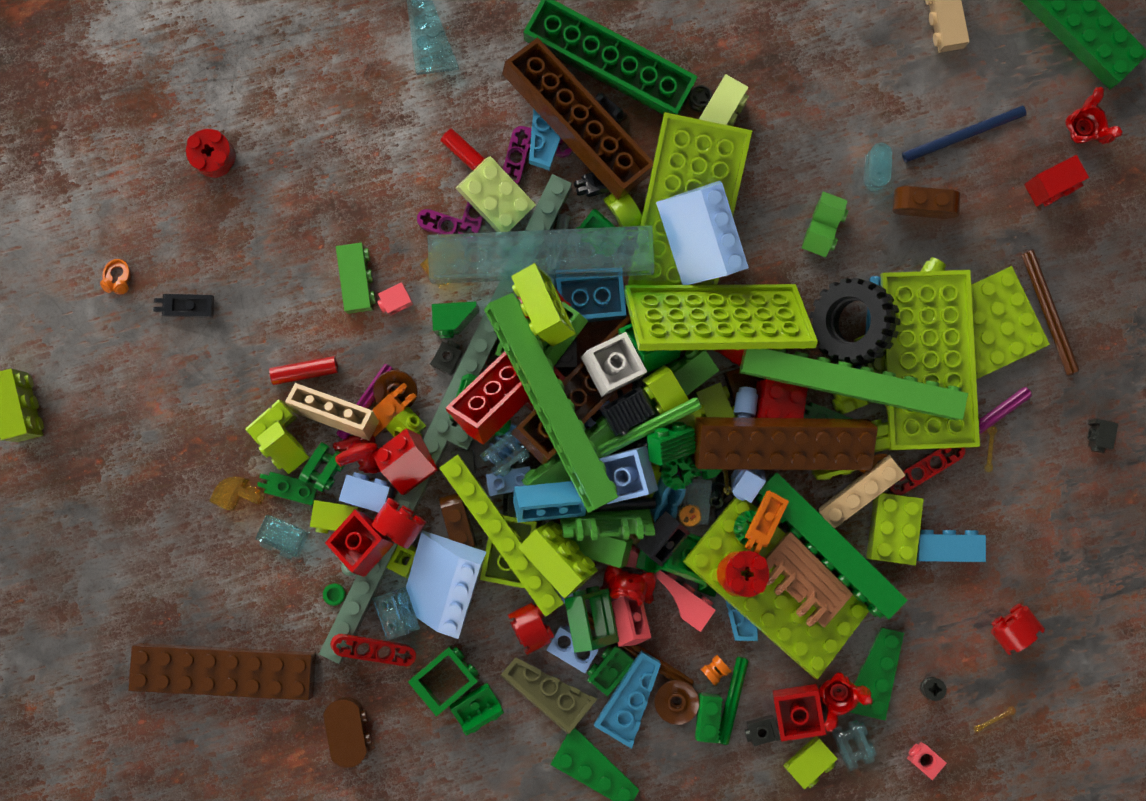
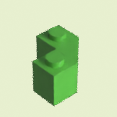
M824 191L822 192L812 215L813 218L804 236L802 249L823 257L827 256L829 250L833 251L838 241V238H835L837 227L840 221L844 222L849 212L846 209L847 200Z

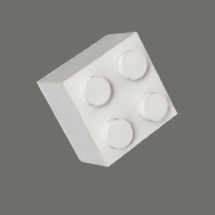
M626 332L587 350L581 356L601 397L640 379L647 373Z

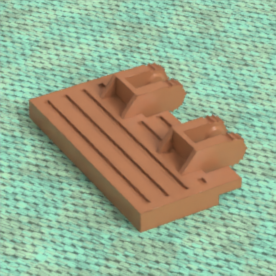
M787 532L765 557L769 570L773 566L775 567L769 574L767 585L772 584L780 574L784 576V579L774 590L777 595L786 590L798 603L805 597L807 598L796 611L799 617L806 614L812 605L816 607L806 621L809 627L813 626L816 622L822 627H826L853 595L791 532Z

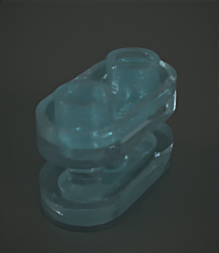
M885 143L875 144L865 158L864 185L872 192L883 189L891 178L892 150Z
M514 429L480 454L484 462L489 459L494 462L495 466L490 470L495 476L500 474L501 477H504L513 470L512 464L516 461L522 463L531 456L528 453L529 451L523 445L520 446L516 438L511 434ZM509 445L513 452L502 459L498 452Z
M857 719L848 723L850 729L844 732L840 726L832 731L849 772L858 769L857 761L863 759L864 763L868 765L875 762L874 756H877L873 744H868L865 737L868 735L864 723H859ZM850 739H854L858 751L854 753L848 743Z

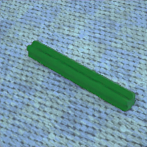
M743 657L736 658L720 724L721 728L719 729V744L728 745L749 662L748 659Z

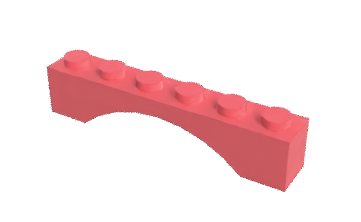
M634 545L631 547L628 563L625 567L636 568L640 550ZM661 570L656 572V578L673 596L680 617L701 632L716 611L712 608L714 603L705 596H702L701 599L693 594L695 589L687 583H684L683 586L675 581L677 576L667 571L662 572Z

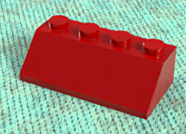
M504 351L445 408L469 436L484 445L530 399Z

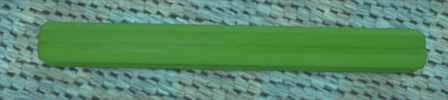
M695 397L631 429L627 434L619 435L598 446V450L601 456L605 457L655 432L656 429L663 428L701 409V403Z

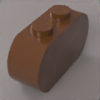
M915 186L897 187L894 189L893 213L940 219L955 218L959 216L961 193L949 189Z
M454 493L440 497V507L449 539L478 549L467 507L460 496Z
M341 697L333 701L325 709L323 717L331 760L340 767L350 768L361 763L370 750L369 746H372L371 733L366 730L365 724L368 723L367 711L362 709V704L354 698Z

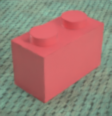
M625 596L611 602L619 642H617L618 647L637 645L651 638L644 603L638 607L634 599Z

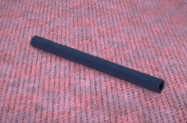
M1022 105L902 153L903 160L907 163L1027 115L1026 109Z

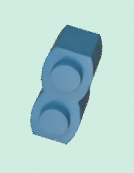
M660 477L657 485L658 490L653 495V498L656 500V508L649 509L654 522L665 511L673 518H676L677 506L681 504L686 493V489H677L676 491L669 488Z

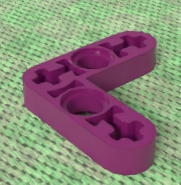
M518 126L513 130L503 170L509 176L511 174V167L520 168V170L515 169L514 177L517 180L513 181L517 185L521 182L531 144L532 128ZM521 132H525L527 139L522 140L521 147H525V150L520 147H513V144L518 146L519 140L516 135H520ZM562 139L560 140L559 145H562V143L564 142ZM558 147L555 156L568 157L571 155L572 150L569 148L561 152L560 147ZM514 152H519L523 156L522 160L518 163L510 160V156Z
M468 202L462 220L430 209H424L418 213L417 222L426 231L470 244L478 238L484 218L481 215L476 219L471 218L469 211L473 206ZM430 215V218L434 221H437V217H439L437 229H435L436 225L431 222L424 225L422 217ZM445 221H451L454 224V228L450 232H444L441 228L442 224ZM458 224H461L460 229L464 231L471 228L474 235L469 236L467 239L464 233L458 231V236H456Z

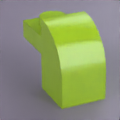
M610 194L604 198L605 205L615 216L620 229L628 239L631 240L637 236L642 214L632 197L626 194L618 200L613 194Z

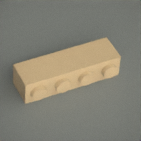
M925 0L926 4L930 7L929 22L934 27L933 42L938 47V52L964 49L970 41L962 1Z
M297 383L294 384L285 401L295 414L369 441L379 423L376 415L370 409Z
M889 454L874 465L872 470L866 471L821 505L819 513L835 529L903 478L905 474Z

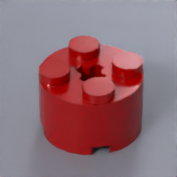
M202 129L187 139V159L201 174L210 178H218L230 171L236 160L235 149L230 141L218 130Z
M389 497L371 525L382 535H387L394 543L408 549L427 522L417 515L413 517L414 511L405 505L400 508V504Z
M735 551L729 553L719 563L717 579L720 586L729 595L753 597L764 592L769 581V568L766 559L753 551ZM741 571L745 572V576H741Z
M529 603L507 614L509 619H514L510 624L520 644H523L524 648L527 646V649L524 650L526 655L550 644V639L554 638L549 625L543 624L541 619L544 618V614L537 604Z
M1021 603L1010 609L1011 613L1006 617L1000 616L991 623L993 626L991 630L992 635L1008 655H1012L1011 650H1015L1018 653L1027 648L1038 639L1036 634L1039 631L1042 634L1045 631V628L1029 607L1022 606Z

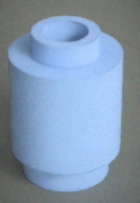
M751 387L739 388V392L736 393L734 415L738 416V418L756 417L758 403L756 389Z

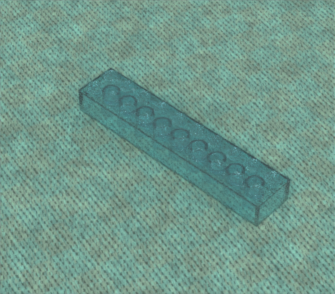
M652 226L427 235L429 280L432 284L513 281L512 275L534 263L551 279L653 275Z

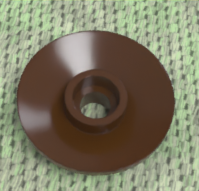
M391 370L381 374L375 381L373 388L377 403L379 404L389 393L395 391L392 386H400L403 383L407 385L406 390L397 396L401 402L412 393L417 396L418 388L415 380L409 374L399 370ZM416 398L406 407H411L415 402Z
M671 680L664 683L658 689L655 695V709L664 721L674 725L685 724L691 721L697 714L699 696L694 687L682 680ZM679 697L681 698V703L676 704L673 699Z

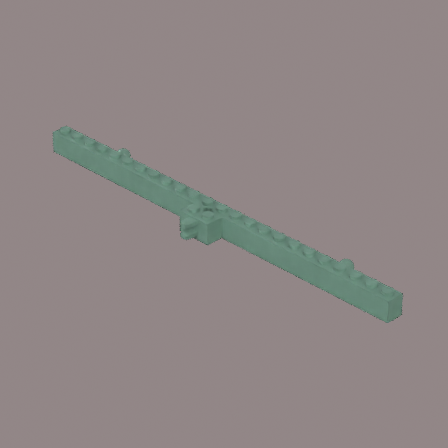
M552 174L516 249H513L512 244L508 241H501L497 244V255L501 258L511 257V260L490 302L511 293L517 298L512 288L514 282L511 276L534 263L536 264L558 219V215L561 213L572 190L571 182ZM484 313L423 438L436 467H438L449 442L468 451L475 440L459 424L456 427L453 426V419L449 418L450 414L446 411L445 407L456 398L462 376L469 373L479 376L485 370L499 341L486 313ZM494 435L487 441V443L494 439ZM434 474L404 496L397 492L394 500L400 504L399 507L407 506L414 511L412 515L414 516ZM395 543L365 577L352 573L342 562L341 570L345 575L357 576L319 655L338 664L343 662L345 657L336 655L331 649L330 642L337 634L356 636L388 570L386 567L398 544ZM342 640V642L340 644L337 643L336 646L341 650L343 646L350 648L351 645H347L344 642V640Z

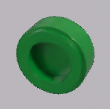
M338 583L329 584L323 590V599L328 605L336 606L345 600L346 591Z

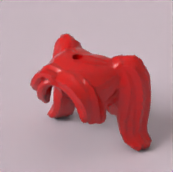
M1096 87L1093 94L1084 102L1083 108L1075 110L1066 118L1065 124L1071 132L1070 136L1074 142L1086 143L1087 141L1096 140L1100 144H1109L1116 137L1122 135L1123 131L1120 127H1108L1105 112L1098 106L1104 96L1103 87Z
M353 435L340 442H334V450L341 452L335 457L336 463L341 467L357 461L360 465L358 467L359 471L368 474L380 472L372 455L379 449L375 443V437L372 435L369 441Z
M610 565L605 570L603 585L600 590L609 588L612 599H618L622 596L632 598L639 607L643 602L651 604L654 601L652 593L655 589L657 578L653 572L631 574L623 571L621 568Z
M841 672L836 673L831 680L825 681L819 688V696L823 704L828 708L827 720L824 723L826 730L832 732L839 724L838 716L849 713L859 702L863 705L872 704L873 699L871 698L872 693L870 689L863 685H854Z

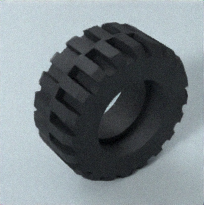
M859 278L841 279L840 283L833 282L829 284V290L823 289L819 293L821 296L820 300L815 299L813 303L815 310L814 312L810 311L809 317L813 319V324L811 325L818 340L817 344H820L818 349L822 353L828 354L829 358L839 362L862 364L874 362V358H881L885 355V349H891L894 345L891 340L893 337L897 338L899 333L895 329L896 325H900V318L896 317V313H899L898 306L893 305L894 298L891 294L886 293V289L876 285V283ZM854 301L864 302L871 315L869 330L859 341L848 342L842 337L839 330L840 315L848 304Z

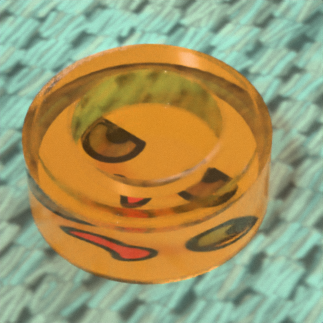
M685 505L679 511V520L684 526L694 527L701 521V511L695 505Z

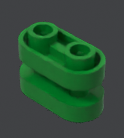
M323 442L318 445L299 476V480L306 484L311 479L315 480L314 488L320 492H324L325 489L329 491L335 482L333 477L337 471L341 472L345 465L340 467L335 460V457L341 452L336 451L333 455L329 454L330 446ZM325 461L328 464L320 474L317 470L322 462Z

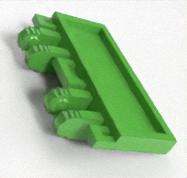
M649 509L586 513L585 516L560 518L562 536L564 538L577 536V541H583L584 535H590L592 541L597 540L598 535L600 537H611L622 534L623 540H629L630 534H636L638 539H643L644 534L645 536L655 535Z

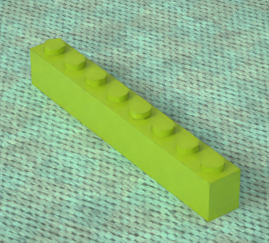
M456 455L439 467L546 617L563 605L564 601L555 588L518 548L522 542L460 455Z

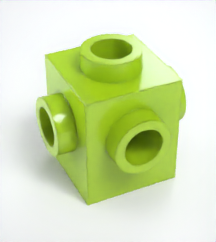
M407 407L390 421L386 429L394 437L406 428L420 434L422 437L421 432L426 425L410 407Z

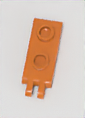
M766 491L745 535V538L748 539L745 548L750 550L754 543H756L753 552L759 553L762 547L766 548L789 503L788 500L771 491Z

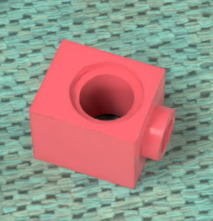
M402 282L378 293L381 299L377 301L381 311L383 313L387 312L389 316L413 305Z
M923 742L915 744L909 750V756L907 757L912 764L931 780L947 764ZM924 754H929V762L922 765L920 762L921 757Z

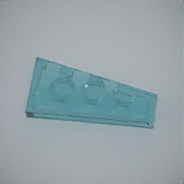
M407 0L416 74L423 75L459 70L433 1Z

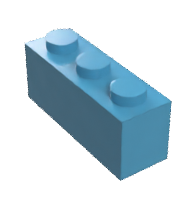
M572 481L514 487L513 504L518 523L585 516L586 508Z
M920 530L916 561L986 562V535H978V530H965V535L956 534V530H942L943 534H934V530Z

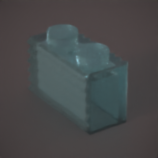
M266 515L255 539L260 541L259 545L268 550H272L274 547L280 550L279 554L281 556L292 559L293 556H300L310 532L272 515Z

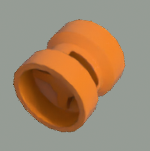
M718 655L712 658V662L709 665H704L700 669L714 686L720 682V678L732 672Z

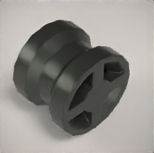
M927 677L923 679L920 685L923 696L932 701H939L946 695V685L936 677Z

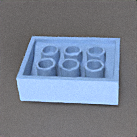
M721 181L656 202L682 285H690L730 275L749 268Z
M422 530L401 607L436 632L459 639L479 579L486 551Z

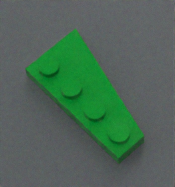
M880 628L854 682L856 686L863 685L870 689L873 702L868 705H863L859 702L850 711L851 713L886 721L904 637L903 632Z
M574 727L570 734L566 735L551 762L553 767L612 801H634L639 792V788L576 727Z

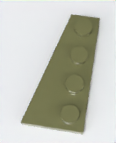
M516 657L500 675L567 734H570L597 700V698L589 696L553 676L547 675L538 668Z

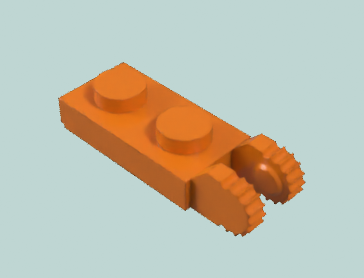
M405 383L401 384L394 392L389 393L372 409L379 420L373 433L374 437L379 435L397 414L405 410L406 406L417 397L412 393L403 402L400 401L397 396L406 390L407 385Z

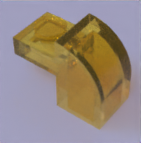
M235 476L222 480L214 489L209 502L228 511H234L240 497L255 504H262L265 496L259 494L261 490L254 486L248 485L246 488L249 481L248 478Z

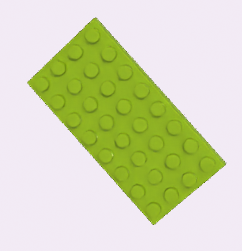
M664 112L627 285H682L656 202L721 181L733 216L752 130ZM719 277L690 285H718Z
M1012 266L971 285L976 379L1050 345ZM863 335V336H861V337H859V338H857V339H854V342L859 341V340H860L861 338H863L865 335ZM885 356L874 358V362L865 363L866 367L874 369V373L882 374L885 371Z
M948 270L881 273V286L886 289V293L891 294L894 298L892 303L897 305L899 309L896 317L900 318V325H896L895 331L899 332L897 338L893 337L891 340L894 345L891 349L884 350L885 371L895 373L896 377L904 379V376L918 378L917 382L926 384V381L940 383L939 387L948 389V386L962 388L961 392L968 393L963 420L958 421L887 406L889 450L980 447L971 271Z
M796 284L625 285L624 295L639 351L816 348L818 343Z
M734 497L684 559L683 563L814 679H819L869 613L866 609L867 606L862 601L859 602L852 595L826 627H822L818 622L809 627L806 621L816 607L812 605L806 614L799 617L796 611L807 598L805 597L798 603L786 590L777 595L774 590L784 579L782 574L772 584L767 585L764 592L753 597H735L725 592L717 579V568L721 560L731 552L753 551L754 549L752 547L748 550L736 538L734 533L735 520L745 511L758 510L749 501H741ZM777 526L766 548L762 547L758 554L765 558L786 533ZM774 566L769 570V574L775 568ZM741 571V576H745V572Z

